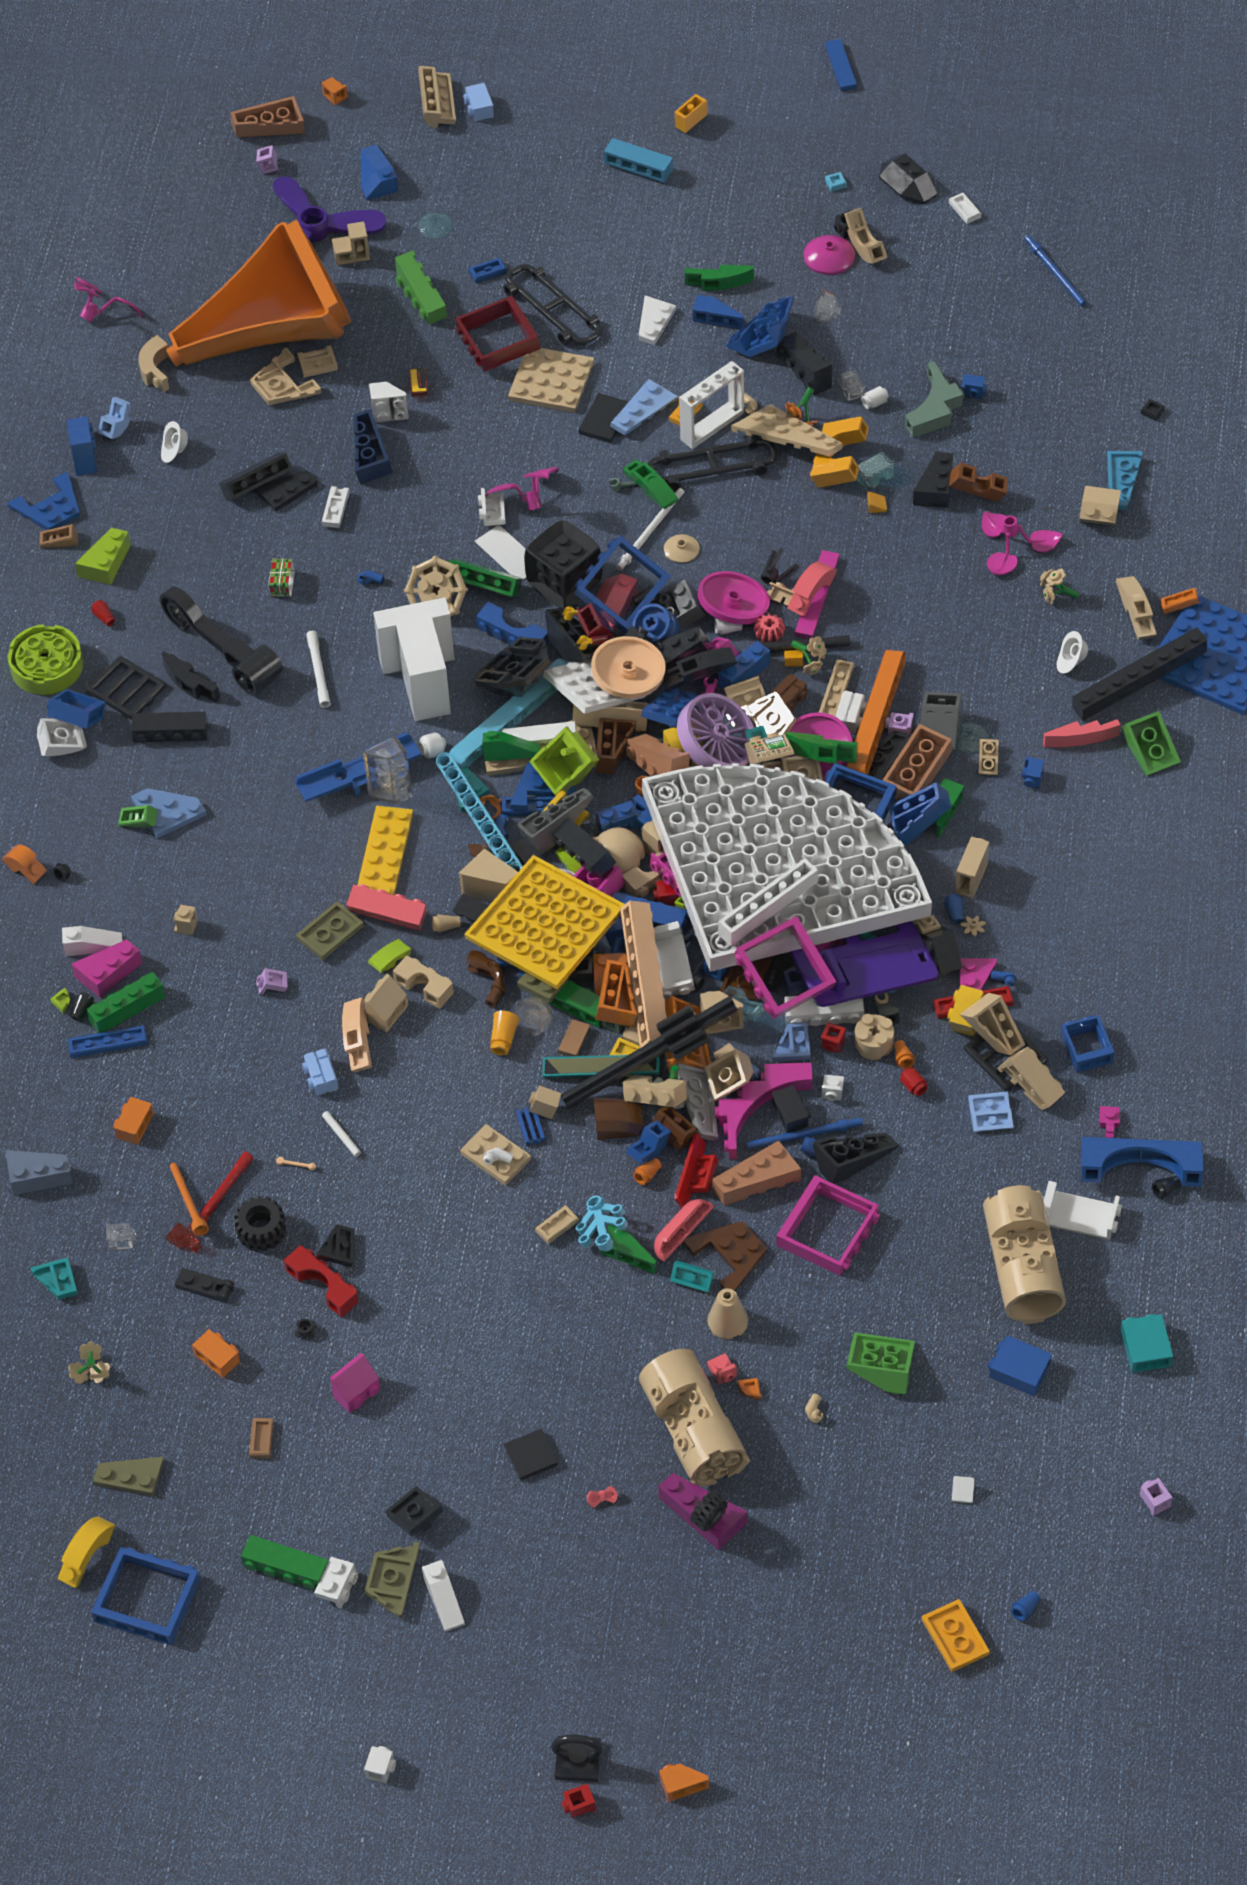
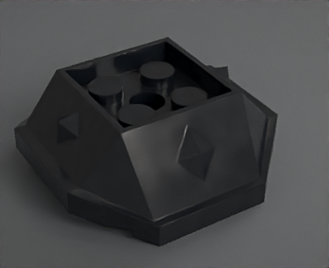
M528 637L516 639L512 645L500 651L476 674L474 679L476 686L483 687L494 694L522 697L536 683H539V680L543 677L544 670H547L551 664L548 645L545 639Z

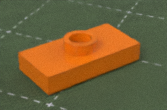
M1196 587L1161 598L1164 614L1198 604L1199 598Z

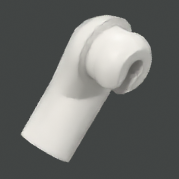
M496 1147L484 1154L483 1162L491 1165L492 1162L500 1159L509 1164L513 1154Z

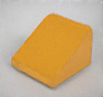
M868 492L869 513L887 512L885 496Z
M785 650V667L803 666V652L799 650Z

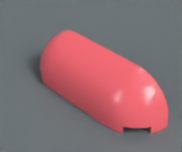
M695 1199L685 1204L657 1235L654 1242V1251L657 1258L665 1262L714 1208V1205L702 1199Z

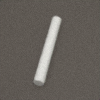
M328 1111L324 1112L322 1117L351 1153L358 1157L361 1154L358 1147Z

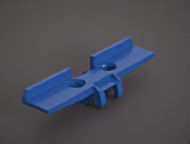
M406 732L365 748V754H362V757L342 764L341 759L300 774L296 776L295 784L305 802L347 787L353 788L354 795L358 796L361 794L359 786L372 781L374 789L379 787L377 775L421 756V753L411 735ZM376 761L380 762V765L372 766Z

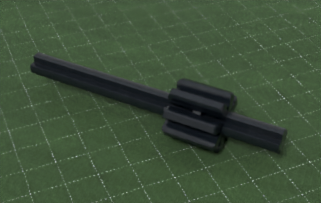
M728 996L699 1014H696L693 1008L688 1005L660 1021L656 1025L661 1034L660 1037L562 1093L561 1098L568 1109L572 1108L667 1051H670L673 1057L679 1060L710 1041L705 1029L738 1011L736 1004L731 996Z

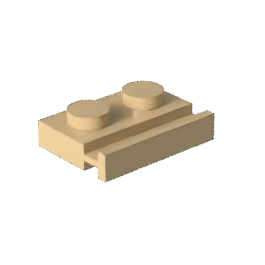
M759 676L724 688L726 697L733 700L740 707L745 705L748 707L756 703V700L766 696Z

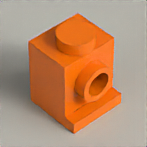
M333 77L322 82L323 95L334 105L348 98L347 86L345 84L342 85L341 82L336 81Z

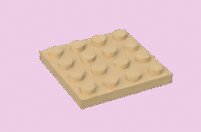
M544 348L527 354L522 358L508 395V401L576 413L594 364V358Z

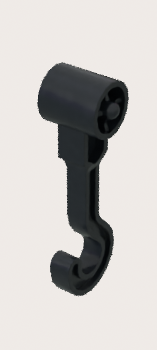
M172 586L160 595V605L169 620L183 632L191 626L200 637L221 652L226 662L233 667L232 675L236 683L249 695L257 694L283 672L282 662L274 651L265 645H260L253 650L242 640L233 639L204 616L193 599L182 589Z

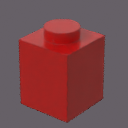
M664 880L656 881V889L653 890L654 901L658 900V902L665 905L674 906V902L680 897L675 892V889L666 884Z

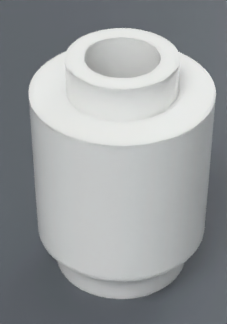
M878 386L866 392L861 397V400L866 409H874L886 403L889 395L885 388Z

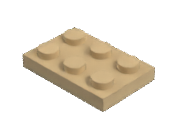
M487 1124L460 1150L462 1156L505 1186L531 1160L530 1154ZM496 1147L513 1154L509 1164L499 1159L492 1162L491 1165H487L483 1162V1156L487 1151Z

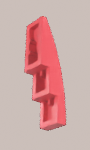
M1096 720L1080 726L1076 721L1044 733L1043 746L1072 747L1102 742L1120 736L1121 724L1118 720H1114L1100 725Z

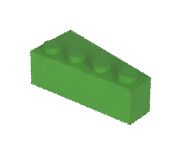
M412 250L395 257L397 272L395 280L397 285L402 287L405 296L410 298L414 309H418L422 320L425 319L428 325L447 318L446 305L437 289H433L429 276H425L421 262H416V254Z

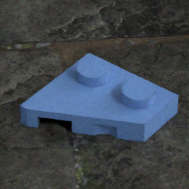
M807 1023L787 1024L784 1035L779 1041V1046L776 1052L773 1053V1062L810 1059Z

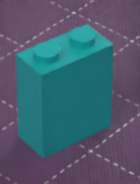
M1149 1314L1140 1318L1130 1317L1121 1321L1120 1331L1131 1373L1172 1367L1173 1354L1162 1314Z

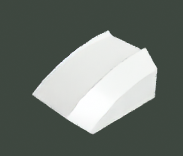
M40 719L37 727V739L42 756L70 754L87 747L82 727L58 719Z

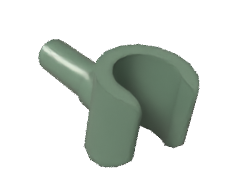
M618 478L610 480L614 492L620 491L622 487L635 486L634 481L620 482Z

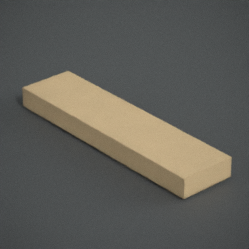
M836 660L819 710L820 713L836 716L844 691H847L854 669L853 662Z

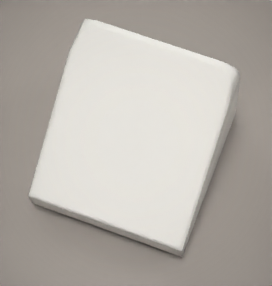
M954 1476L952 1502L973 1504L974 1478Z

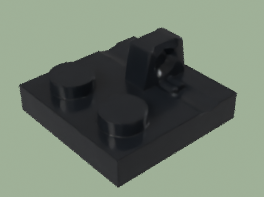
M416 1486L388 1508L385 1513L390 1520L405 1530L410 1536H414L421 1529L427 1531L431 1527L430 1522L444 1510L438 1502Z

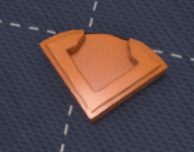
M758 1378L737 1380L738 1387L745 1396L752 1399H761Z

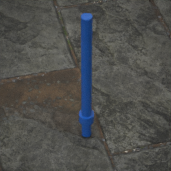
M1030 235L1026 236L1025 241L1031 247V251L1040 257L1081 307L1084 306L1086 301L1044 253L1042 246L1036 243Z
M862 1118L847 1121L842 1119L833 1124L746 1142V1148L749 1150L772 1145L777 1141L782 1143L838 1130L840 1132L848 1131V1128L862 1126L863 1122Z

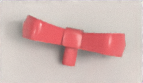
M613 1486L598 1492L589 1491L587 1502L593 1508L606 1500L615 1503L618 1498V1492Z

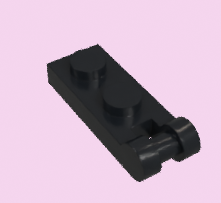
M182 1268L175 1282L177 1289L224 1303L227 1302L229 1298L228 1293L233 1290L235 1285L229 1279L222 1280L186 1268Z

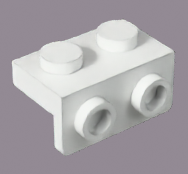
M481 488V495H478L479 506H482V509H479L480 520H484V526L506 524L503 493H493L486 497L485 488Z
M331 1557L314 1592L315 1596L335 1602L337 1608L341 1609L343 1604L349 1599L352 1585L358 1579L354 1563Z

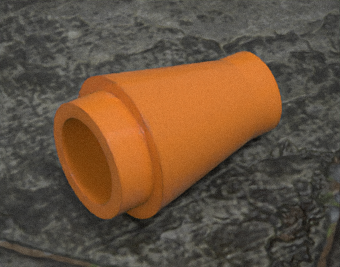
M896 1041L893 1046L897 1066L901 1069L911 1068L914 1065L915 1056L905 1045L904 1041Z
M653 1158L651 1161L637 1167L633 1173L635 1181L640 1185L648 1184L662 1167V1164L657 1158Z

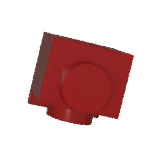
M827 1022L821 1035L822 1048L832 1053H840L846 1041V1028ZM831 1031H832V1032H835V1033H838L839 1035H838V1036L832 1035V1034H831Z
M588 1783L563 1792L564 1801H561L564 1813H569L571 1818L590 1811H596L595 1800Z

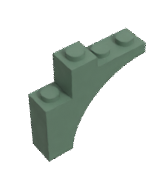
M934 361L929 362L927 366V376L932 386L930 394L918 408L905 414V427L912 438L951 425L952 410L962 407L963 390L959 389L956 383L950 384L949 380L944 378L941 368L937 367Z

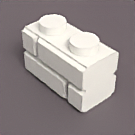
M844 691L835 717L847 726L851 734H855L857 727H860L863 718L861 715L865 712L867 706L865 696L859 693L853 694V692Z

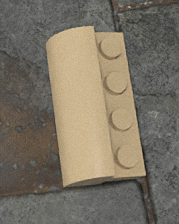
M419 66L418 74L425 122L434 128H438L439 123L455 125L456 115L450 73L436 72L435 67Z

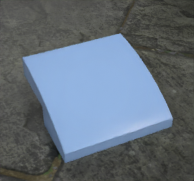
M1008 1092L968 1096L974 1132L1013 1128Z

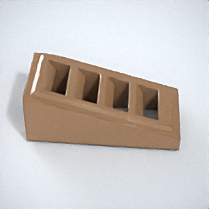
M73 524L40 532L41 548L78 545V531Z

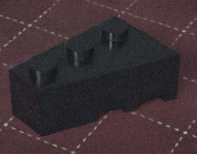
M935 452L913 491V505L949 507L951 489L949 484L951 471L953 470L954 453Z

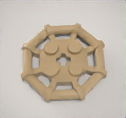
M433 556L417 566L414 565L406 589H404L409 603H417L414 593L419 594L421 602L445 597L450 617L458 615L466 591H468L461 576L460 567L457 564L454 565L442 560L438 556ZM433 566L432 572L428 574L423 572V570ZM440 567L448 569L449 572L447 574H443L439 571ZM453 576L456 580L458 587L454 586V583L452 581ZM417 577H421V580L418 582V588H414ZM434 586L440 587L438 595L433 593ZM455 592H458L456 600L453 604L451 598L455 594Z

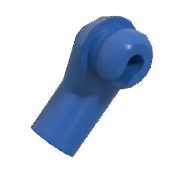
M370 570L357 576L360 584H367L373 581L382 584L385 579L384 575Z
M500 814L496 817L495 823L507 840L509 834L504 829V826L508 824L509 817Z
M615 936L610 954L625 953L621 949L623 944L622 937Z
M992 971L991 980L1005 982L1008 986L1015 985L1017 980L1016 975L1012 972Z

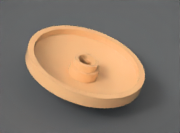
M630 636L616 637L604 642L596 649L592 657L591 673L597 685L605 692L620 698H640L651 694L661 685L665 675V660L661 652L646 640Z

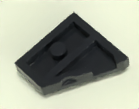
M337 1224L326 1238L315 1258L351 1267L354 1264L355 1229Z

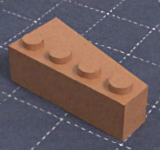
M777 1141L713 1178V1192L723 1205L746 1199L752 1194H762L774 1187L778 1189L793 1181L794 1183L800 1182L801 1168L782 1144Z

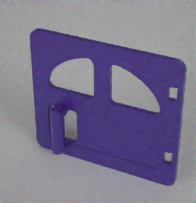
M909 921L893 925L898 930L894 934L865 941L860 940L858 935L843 938L846 943L844 946L818 951L836 980L834 989L813 998L815 1004L819 1007H827L936 980L938 970L913 922ZM802 949L790 951L808 990L821 984L822 981ZM924 955L926 961L921 962L919 956Z

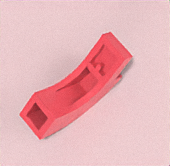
M820 561L811 564L797 581L793 589L794 594L787 608L801 616H805L818 590L824 585H831L837 569Z

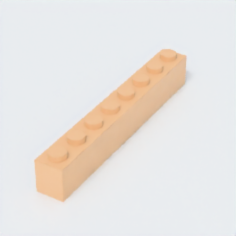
M628 901L620 910L634 1006L637 1011L636 1022L641 1048L660 1037L661 1034L656 1025L667 1018L650 903Z

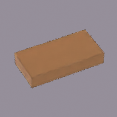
M572 1019L558 1048V1053L568 1057L578 1056L589 1033L590 1024Z
M253 1418L249 1451L250 1458L271 1457L273 1418Z

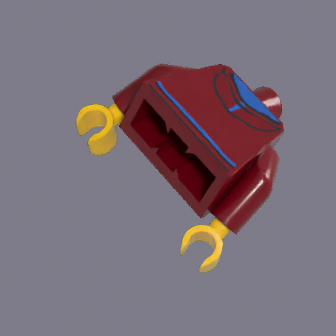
M592 603L584 608H577V610L570 606L565 608L563 615H565L564 619L571 621L573 616L576 615L587 636L582 635L576 643L581 644L580 650H585L589 644L600 646L615 637L607 619Z

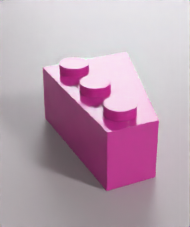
M126 939L71 965L74 977L101 998L140 966L142 959L140 950Z

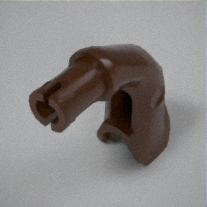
M471 950L467 957V963L469 964L467 968L473 974L482 973L494 978L485 1004L495 1008L501 995H504L506 991L504 970L500 964L486 957L484 953Z

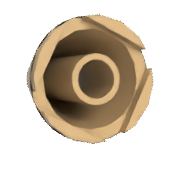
M723 1289L718 1293L708 1314V1326L715 1336L728 1340L733 1339L737 1335H742L747 1329L748 1315L734 1290Z

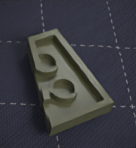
M164 1456L98 1463L93 1478V1485L153 1496L165 1461Z

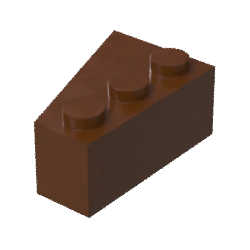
M609 718L599 719L596 751L599 761L595 765V773L614 775L626 753L627 739L635 737L637 721Z

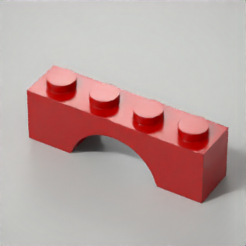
M300 1245L283 1260L285 1271L298 1282L315 1279L326 1284L328 1287L326 1294L327 1306L341 1318L359 1302L357 1289L352 1284L348 1285L344 1282L339 1273L332 1272L326 1262L316 1259L315 1254L310 1249L306 1250Z

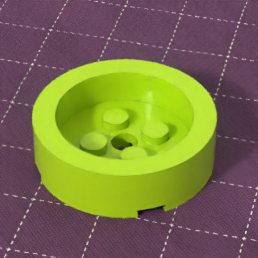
M42 624L30 627L19 633L9 646L7 658L12 678L21 689L29 693L49 695L61 692L74 684L81 675L83 658L79 641L70 630L62 626L55 625V627ZM46 653L48 657H41L40 655Z

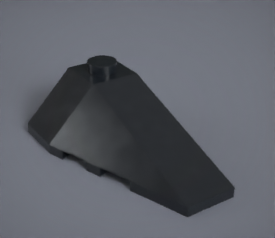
M887 1133L864 1134L863 1137L853 1138L852 1135H847L844 1139H836L835 1136L827 1137L813 1142V1148L820 1173L829 1182L836 1184L852 1177L898 1148V1144Z

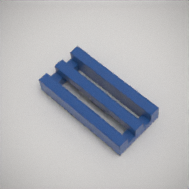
M497 258L470 267L469 273L474 282L478 283L505 274L507 269L501 258Z
M527 1107L523 1108V1111H520V1109L516 1110L526 1146L545 1141L538 1114L530 1112V1109ZM529 1114H533L539 1138L536 1137ZM522 1116H526L532 1136L531 1140L528 1138Z

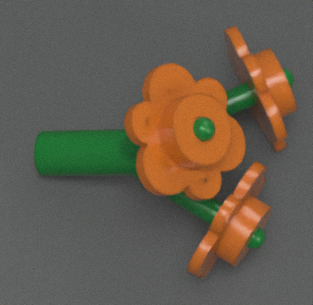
M808 387L798 405L795 406L794 403L787 402L785 407L787 409L786 412L790 416L801 419L802 411L799 408L804 404L806 422L804 423L813 427V423L818 421H810L808 402L814 389Z

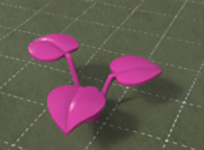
M79 277L76 278L77 281L74 282L75 289L86 291L89 294L87 304L80 313V316L92 322L96 314L99 316L114 301L132 306L142 317L141 311L133 303L120 297L112 298L101 309L97 310L98 306L92 303L94 295L98 298L100 297L95 290L99 293H102V291L88 281Z
M559 467L540 469L524 475L523 478L532 477L533 490L526 492L527 496L523 494L516 483L498 485L490 489L485 496L487 497L492 492L516 489L521 495L522 500L526 501L528 510L541 508L539 478L548 479L551 472L557 474Z
M985 511L982 517V530L986 536L996 538L1002 533L1006 534V553H994L987 560V567L994 575H1005L1016 568L1018 563L1017 557L1009 555L1010 537H1015L1018 531L1021 532L1029 544H1032L1033 550L1042 553L1053 550L1062 538V533L1039 530L1033 532L1030 535L1031 539H1029L1022 526L1018 525L1017 518L1014 516L993 514Z

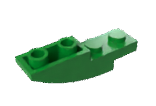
M720 265L719 269L685 268V285L701 286V291L730 289L754 280V266Z
M636 459L622 468L624 474L642 487L645 495L664 510L679 501L669 485L646 462L641 463Z
M786 732V737L794 754L829 763H837V761L856 763L858 760V742L823 739V735Z

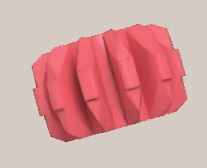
M770 613L767 616L762 615L761 619L756 620L754 626L756 637L761 639L762 642H778L779 638H783L785 631L783 620L778 618L777 614L771 616Z

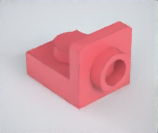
M726 1353L707 1361V1366L718 1384L730 1382L737 1376V1367L730 1362Z

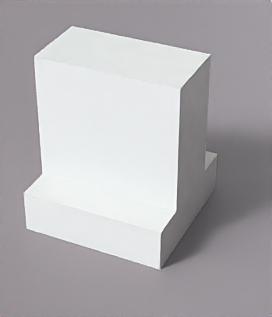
M446 598L373 612L378 655L383 675L402 672L414 720L420 721L451 714L445 662L455 660L451 618Z

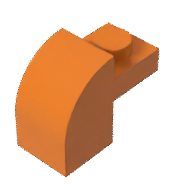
M21 844L14 846L2 858V861L14 873L20 870L32 884L47 871L35 858L37 855L31 849Z

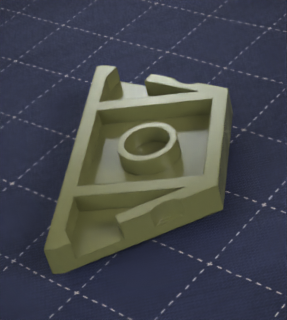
M414 1542L412 1546L405 1548L399 1546L389 1551L375 1552L365 1587V1594L401 1619L420 1550V1542Z

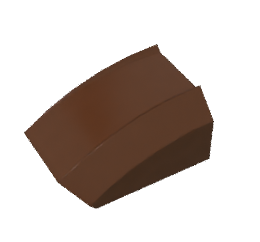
M594 1098L597 1140L637 1137L640 1134L644 1125L642 1105L636 1102L625 1101L624 1099Z

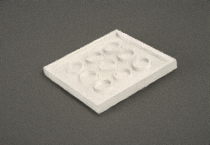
M592 658L544 670L543 677L584 714L645 698V696L633 699L620 698L602 690L595 682L591 673Z

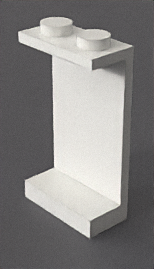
M676 921L654 927L664 999L667 1000L671 996L678 994L686 995L695 990L679 922Z
M1048 1182L1044 1204L1049 1227L1107 1240L1111 1239L1112 1233H1116L1118 1222L1115 1219L1116 1216L1120 1217L1122 1205L1119 1204L1120 1196L1115 1197L1113 1204L1056 1191L1057 1182Z

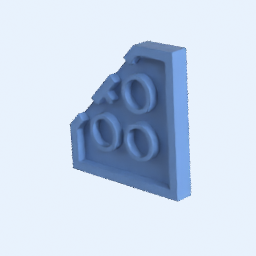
M149 788L131 796L135 806L150 805L158 810L155 826L149 827L157 839L207 815L205 808L196 797Z

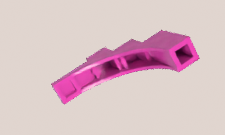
M811 1063L764 1064V1072H760L761 1081H749L743 1085L742 1089H738V1098L719 1099V1107H715V1118L719 1119V1126L724 1127V1135H728V1140H724V1150L729 1152V1160L737 1159L736 1141L743 1125L759 1107L772 1100V1092L793 1085L796 1091L812 1090Z

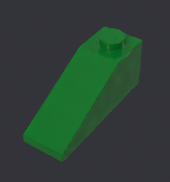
M502 731L483 733L482 744L485 761L533 758L541 750L540 744Z
M943 778L939 785L948 791L951 808L936 820V836L939 838L964 797V785Z
M609 1224L607 1233L613 1240V1247L607 1252L600 1250V1254L655 1274L657 1271L656 1260L625 1229L618 1230L616 1226Z

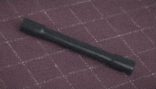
M850 635L822 638V642H824L825 647L850 646ZM810 639L796 640L806 646L810 643ZM792 641L760 642L770 652L796 650L791 647Z

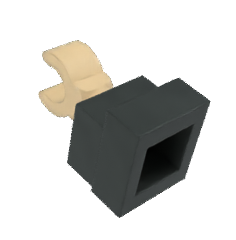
M884 993V1000H880L875 995L876 1015L889 1018L892 1021V1025L899 1023V1010L897 1006L892 1007L891 1002H888V994Z

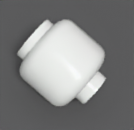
M434 732L424 735L418 742V749L425 758L437 757L445 751L446 740L439 733Z

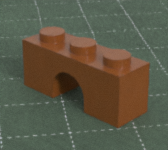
M962 462L951 471L949 487L994 502H998L1007 494V477L995 473L987 477H980L976 475L977 467Z

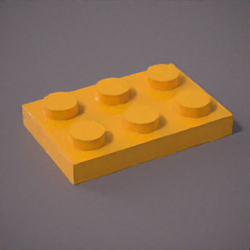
M960 1599L922 1616V1622L951 1672L990 1655L988 1647Z

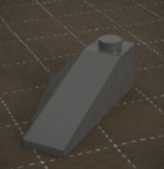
M583 788L565 797L560 804L554 805L552 803L547 806V810L538 813V811L532 813L518 823L517 827L542 855L556 845L555 841L557 839L552 833L568 818L574 822L593 799V795Z

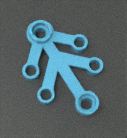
M593 1196L586 1203L588 1212L575 1227L581 1235L578 1241L584 1248L590 1246L592 1243L590 1237L598 1229L599 1236L596 1238L595 1243L600 1250L607 1252L612 1249L613 1240L607 1233L605 1224L615 1225L618 1230H624L628 1226V1222L622 1217L625 1213L622 1205L606 1204V1201L600 1196ZM602 1211L612 1212L614 1217L603 1215ZM593 1216H595V1219L592 1221L590 1226H588L587 1224L590 1222Z

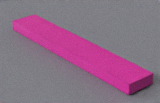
M822 550L819 561L836 569L839 553ZM822 586L814 596L806 615H800L795 636L808 639L813 638L830 586Z

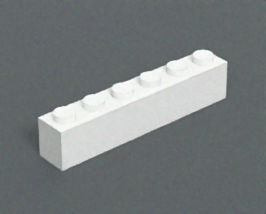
M804 858L719 920L718 935L730 946L734 945L817 884L818 869Z

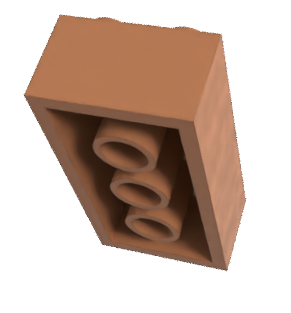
M921 724L917 726L883 778V781L897 786V799L902 800L930 786L952 752V739Z

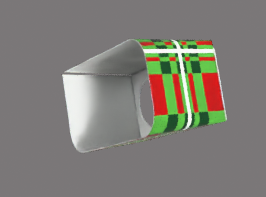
M272 559L268 584L271 597H291L295 571H290L295 570L293 559Z

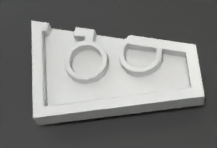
M645 296L639 340L655 345L674 315L676 305Z

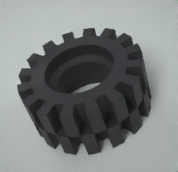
M711 1491V1493H707V1496L702 1498V1501L698 1502V1506H695V1511L691 1513L690 1521L703 1532H707L723 1517L722 1514H725L728 1502L715 1491Z

